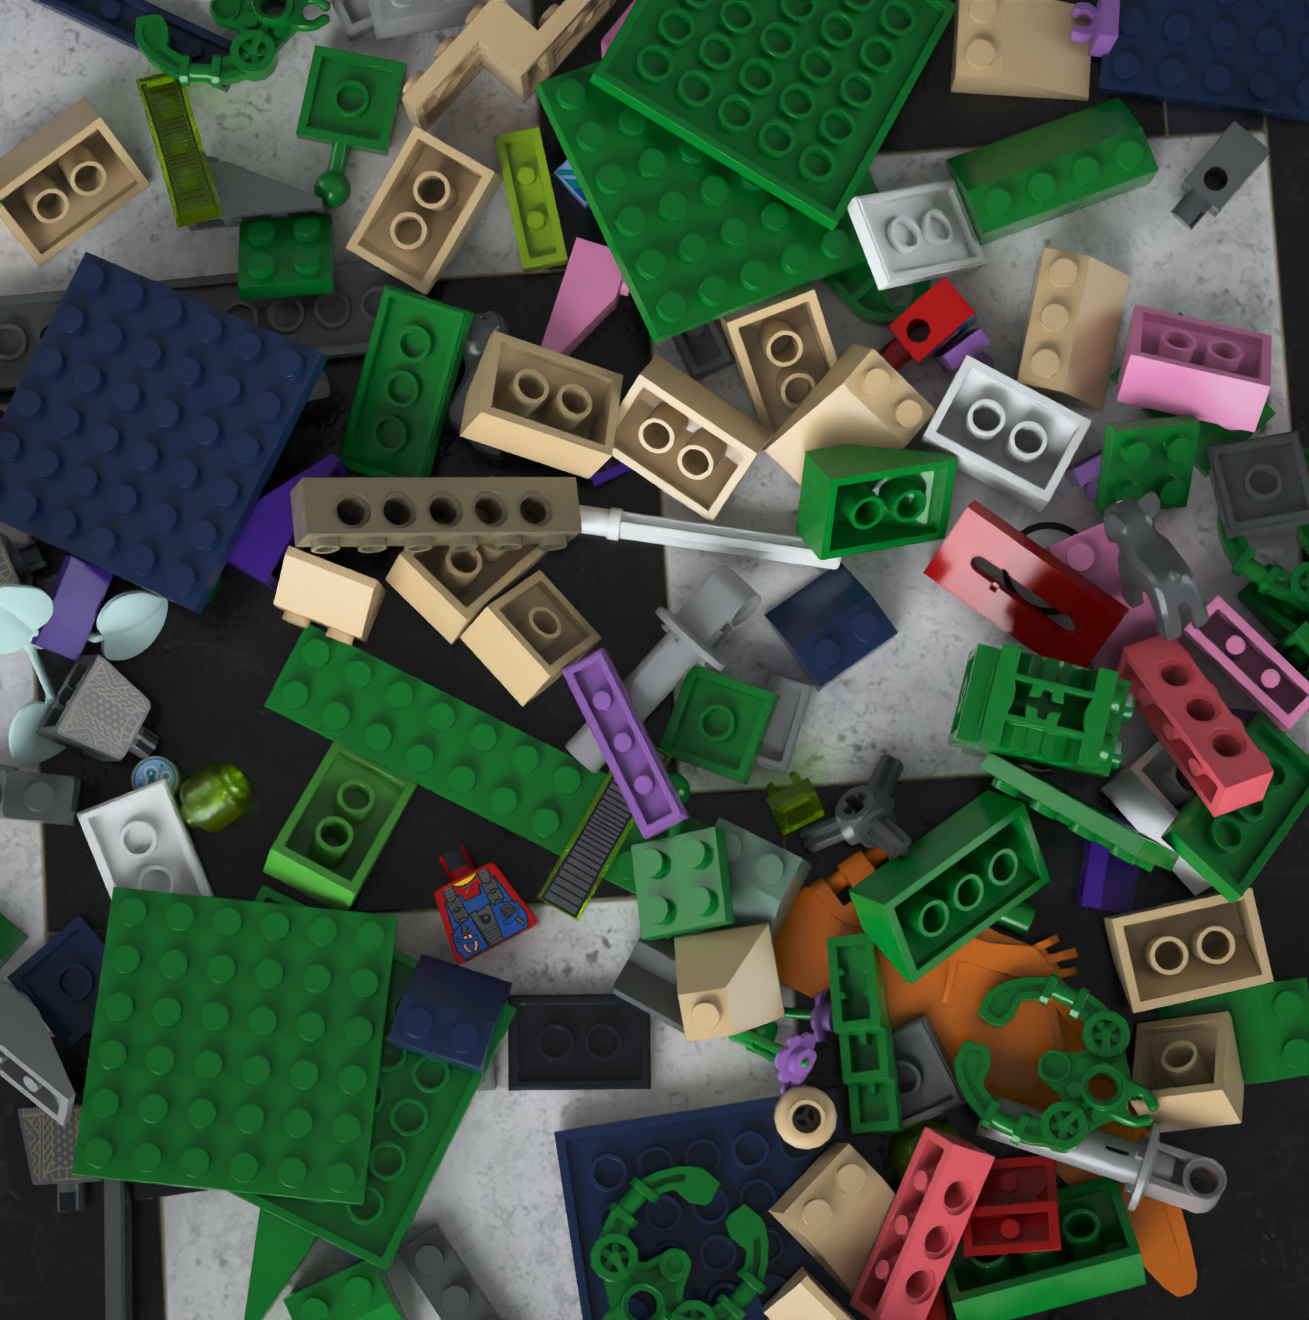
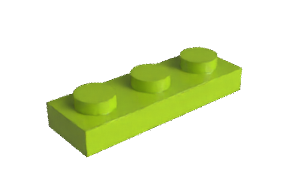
M539 126L494 136L523 273L568 264Z

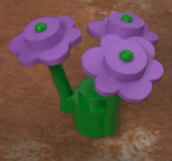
M823 989L822 993L816 994L813 1010L784 1007V1018L810 1020L814 1035L808 1032L800 1036L793 1034L787 1039L785 1047L774 1041L778 1026L773 1021L736 1035L728 1036L731 1041L746 1046V1050L762 1056L780 1070L778 1079L783 1084L780 1094L785 1093L792 1087L806 1085L811 1081L814 1071L813 1065L817 1058V1054L813 1050L815 1043L828 1041L830 1033L834 1031L830 989Z

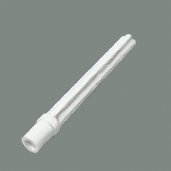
M579 505L582 532L580 533L604 536L609 540L619 541V539L832 570L838 569L841 563V557L819 560L799 536L626 512L622 508L615 507L606 509Z

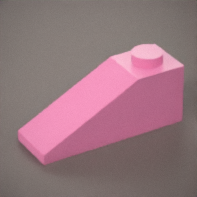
M576 237L541 347L569 356L617 307L620 295L629 296L630 291L609 247Z

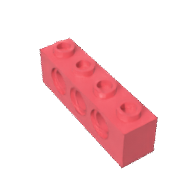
M1161 635L1123 647L1116 671L1119 672L1118 678L1131 681L1129 693L1135 695V708L1215 818L1263 800L1274 773L1271 763L1266 754L1259 751L1247 735L1241 720L1231 713L1219 697L1215 685L1205 678L1194 663L1190 651L1183 647L1177 638L1167 642Z
M924 1128L851 1298L850 1306L870 1320H926L993 1164L994 1156L966 1139L932 1128Z

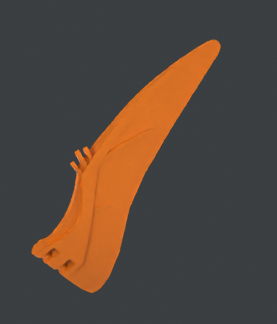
M879 847L869 848L863 853L860 850L856 851L836 866L837 872L825 880L820 877L810 884L808 888L805 887L799 892L773 943L781 984L815 1000L817 993H822L823 989H830L826 938L865 933L853 902L851 901L843 906L836 895L848 886L850 888L854 887L876 871L875 867L884 860H891ZM988 927L913 984L905 980L878 948L891 1029L927 1013L953 1066L964 1040L984 1044L990 1049L991 1068L983 1082L988 1093L1045 1111L1049 1105L1058 1103L1060 1100L1057 1094L1040 1079L1037 1071L1039 1060L1044 1053L1050 1050L1074 1053L1084 1051L1081 1043L1084 1023L1079 1018L1074 1020L1068 1017L1072 1009L1071 1007L1051 998L1047 1006L1038 1003V1001L1021 1003L1013 1021L1001 1029L992 1028L977 1016V1013L987 992L1009 980L1025 977H1050L1051 973L1060 976L1058 981L1065 983L1062 979L1078 976L1076 966L1060 968L1057 964L1077 958L1076 948L1050 954L1047 949L1060 942L1057 934L1029 945L1002 935ZM1096 1079L1088 1085L1091 1095L1098 1100L1106 1101L1115 1096L1113 1086L1106 1080ZM1129 1101L1128 1110L1132 1115L1138 1116L1137 1112L1135 1111L1134 1107ZM1115 1120L1098 1127V1129L1138 1141L1142 1133L1146 1137L1148 1135V1130L1145 1126L1134 1128L1123 1125ZM1056 1161L1057 1175L1067 1186L1104 1177ZM1117 1181L1127 1208L1130 1193L1127 1192L1125 1194L1124 1192L1126 1183ZM1143 1196L1134 1212L1127 1210L1141 1251L1143 1266L1163 1288L1176 1297L1190 1294L1196 1288L1197 1270L1182 1209Z

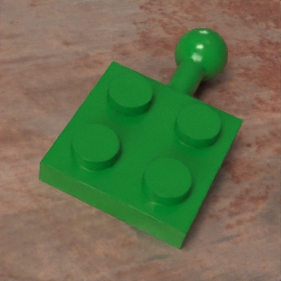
M315 45L296 135L299 139L332 145L327 171L322 173L314 184L315 196L322 198L326 207H340L349 199L351 186L345 173L351 149L388 156L407 71L406 63Z
M668 772L683 805H685L689 800L691 792L687 779L679 773ZM685 820L666 829V838L631 845L641 939L652 941L735 923L724 829L714 826L686 833Z

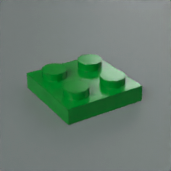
M332 215L240 223L238 291L240 300L247 301L334 293V225Z
M1193 415L1106 423L1094 508L1104 516L1106 507L1114 501H1119L1128 496L1140 499L1152 491L1157 494L1161 502L1160 510L1187 507L1201 423Z
M694 666L684 679L658 750L673 759L747 785L780 696Z

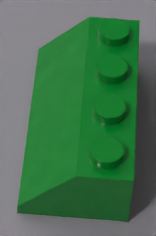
M1119 97L946 160L949 173L956 182L980 246L1146 186L1152 182L1159 170L1142 126Z
M987 790L907 848L909 854L906 857L902 858L899 855L895 859H891L848 891L864 932L905 980L913 984L1051 880L1025 803Z
M1101 1177L1058 1189L1062 1251L965 1258L961 1236L945 1273V1280L956 1320H1012L1147 1284L1141 1251L1117 1180Z

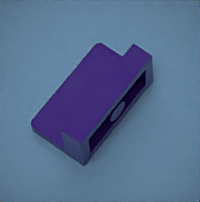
M1107 813L1135 829L1126 818L1115 817V814ZM1085 839L1075 906L1115 913L1133 911L1140 867L1116 857L1108 852V848L1099 843Z

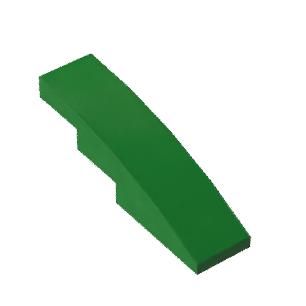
M866 933L826 938L834 1033L839 1035L843 1084L848 1086L852 1134L859 1137L903 1132L893 1036L878 947Z

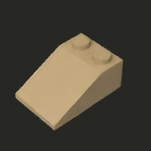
M956 0L957 8L955 9L950 92L1088 101L1091 56L1088 55L1089 41L1078 43L1070 39V33L1074 25L1086 27L1088 23L1084 19L1071 17L1075 4L1058 0Z
M414 126L345 248L427 295L480 221L503 179L493 170Z
M810 284L720 318L731 354L735 360L758 423L772 432L768 441L838 361L815 289Z
M852 344L762 450L801 486L805 451L846 444L903 449L937 410L874 348Z
M475 508L479 520L483 523L491 524L489 515L484 510ZM520 508L522 517L527 522L535 524L534 516L525 508ZM443 516L437 523L445 525V517ZM478 545V548L466 552L450 551L449 546H432V549L415 553L403 550L397 557L385 580L452 645L489 604L507 593L548 551L540 550L539 545H523L522 548L514 551H496L494 545Z
M833 1142L768 1211L852 1297L896 1195L884 1179L849 1143Z

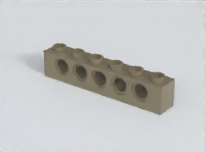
M576 477L301 478L290 491L295 547H311V552L318 554L336 552L340 550V547H357L361 553H375L385 550L386 546H404V551L412 553L428 551L432 549V546H449L450 551L466 552L478 548V545H494L496 551H514L522 548L523 545H539L540 550L555 551L567 547V543L582 532ZM384 508L396 512L401 524L395 525L389 522L384 515ZM430 508L437 509L444 515L445 525L437 523L431 517ZM475 508L484 510L489 515L491 524H486L479 520ZM520 508H525L532 513L535 524L527 522L522 517ZM337 509H344L351 513L355 525H348L342 522L338 517Z

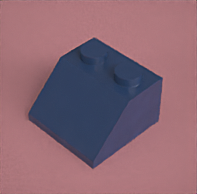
M840 563L838 569H829L764 615L818 692L890 642L898 634L872 595L842 563Z
M422 954L403 993L388 1040L394 1047L483 1075L513 983Z

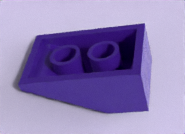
M331 454L260 498L227 562L277 591L288 546L299 550L304 549V547H295L290 491L301 478L348 477L350 473L342 461Z

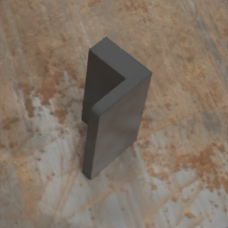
M640 937L611 991L618 997L684 1033L677 991L674 942L667 938L649 941Z

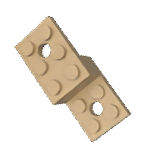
M490 0L487 4L481 1L468 14L465 20L467 26L456 38L449 36L440 44L434 54L436 60L425 72L419 70L414 73L403 88L405 94L402 97L409 123L413 127L417 126L426 132L483 68L526 103L536 92L535 89L538 83L547 80L612 8L616 0H565L560 6L554 3L538 22L540 28L538 30L503 0Z

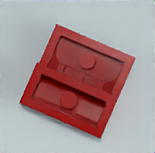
M1044 1156L994 1159L962 1234L965 1258L1062 1251L1056 1160Z

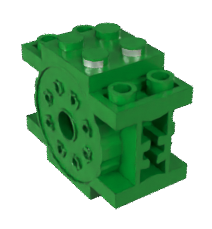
M1004 643L999 648L978 644L968 656L947 745L962 748V753L979 757L983 753L987 755L989 751L1019 765L1029 764L1037 769H1050L1053 771L1052 775L1067 779L1080 777L1092 781L1100 780L1109 776L1112 769L1118 770L1121 763L1124 742L1117 739L1120 727L1123 722L1129 723L1134 709L1135 695L1129 693L1131 681L1118 678V671L1102 667L1093 671L1060 660L1022 652L1020 647Z

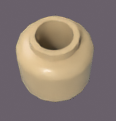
M800 1085L792 1087L780 1096L775 1105L773 1118L776 1130L785 1142L795 1148L809 1150L820 1147L831 1138L836 1129L837 1112L835 1104L825 1092L815 1086ZM800 1107H804L802 1114L795 1115ZM809 1109L813 1111L812 1120L807 1116ZM804 1119L808 1124L802 1125L796 1120Z

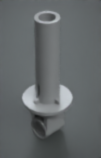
M722 565L715 569L676 615L661 606L655 611L658 617L665 623V625H662V629L667 634L623 681L642 723L697 663L702 667H707L706 664L709 663L720 672L726 667L716 650L739 625L744 623L754 613L761 601V596L728 565ZM585 722L565 744V747L582 765L596 774L606 763V760L587 722Z
M989 1093L992 1098L994 1096L1001 1100L999 1110L1018 1119L1021 1118L1023 1111L1031 1114V1118L1040 1119L1044 1112L1043 1110ZM981 1120L976 1132L977 1135L1126 1183L1124 1192L1125 1194L1127 1192L1130 1193L1126 1209L1133 1212L1142 1197L1146 1196L1193 1213H1205L1217 1204L1227 1184L1226 1172L1216 1160L1160 1143L1161 1124L1154 1121L1147 1137L1142 1133L1138 1141L1096 1128L1087 1133L1084 1142L1077 1150L1066 1154L1053 1152L1047 1147H1037L1023 1143L1016 1145L1010 1142V1136L992 1127H989L988 1131L981 1128ZM1193 1177L1204 1178L1210 1183L1212 1192L1208 1194L1197 1192L1191 1186L1189 1179Z

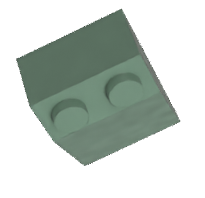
M719 817L715 826L724 829L735 923L676 936L769 922L772 942L774 943L812 865L803 858ZM675 936L669 937L668 940L674 942Z

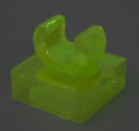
M795 771L789 773L793 785L780 792L776 790L772 782L767 784L769 797L766 800L783 836L825 815L818 795L809 778L801 780V777Z

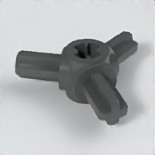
M882 755L868 784L854 787L840 798L835 808L834 817L801 831V840L805 849L809 853H814L846 840L850 845L861 843L866 848L879 847L891 859H895L899 855L902 858L906 857L909 854L907 848L912 843L911 838L897 826L896 816L892 812L895 802L890 797L904 768L903 763L891 755Z

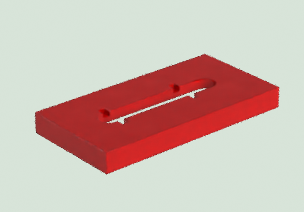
M975 499L967 506L923 572L1039 656L1085 668L1088 667L1129 611V608ZM974 557H983L1000 570L1005 569L1009 572L1007 575L1062 614L1065 615L1067 613L1072 617L1071 620L1074 622L1076 630L1068 631L981 570L975 564Z

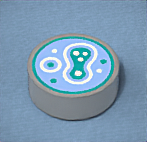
M150 756L144 758L135 766L132 772L131 782L133 790L167 777L172 793L175 796L181 784L179 769L171 760L164 757Z

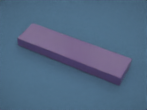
M601 648L562 669L561 671L643 838L649 839L689 818L607 650Z

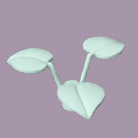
M0 584V654L13 653L23 648L31 659L46 696L45 703L31 701L24 704L13 718L9 730V750L13 760L20 767L32 766L57 755L66 748L36 733L56 695L37 653V649L44 648L31 644V640L39 635L38 629L51 618L53 603L49 595L40 588L21 584ZM144 590L127 591L116 595L104 605L97 617L96 625L99 632H90L87 640L93 643L101 642V652L108 660L120 661L135 657L147 649L159 635L166 619L168 600Z

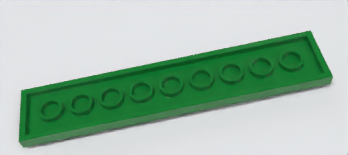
M311 624L308 629H303L264 704L266 708L564 859L566 858L612 776L600 770L596 774L591 772L576 758L352 645L349 646L326 637L325 631ZM632 815L599 876L636 895L631 845L666 838L667 830L649 839H644ZM691 816L685 819L686 833L711 827Z

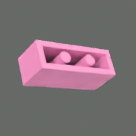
M1217 595L1206 606L1209 622L1198 629H1195L1190 622L1184 628L1183 636L1274 724L1286 733L1309 711V681Z

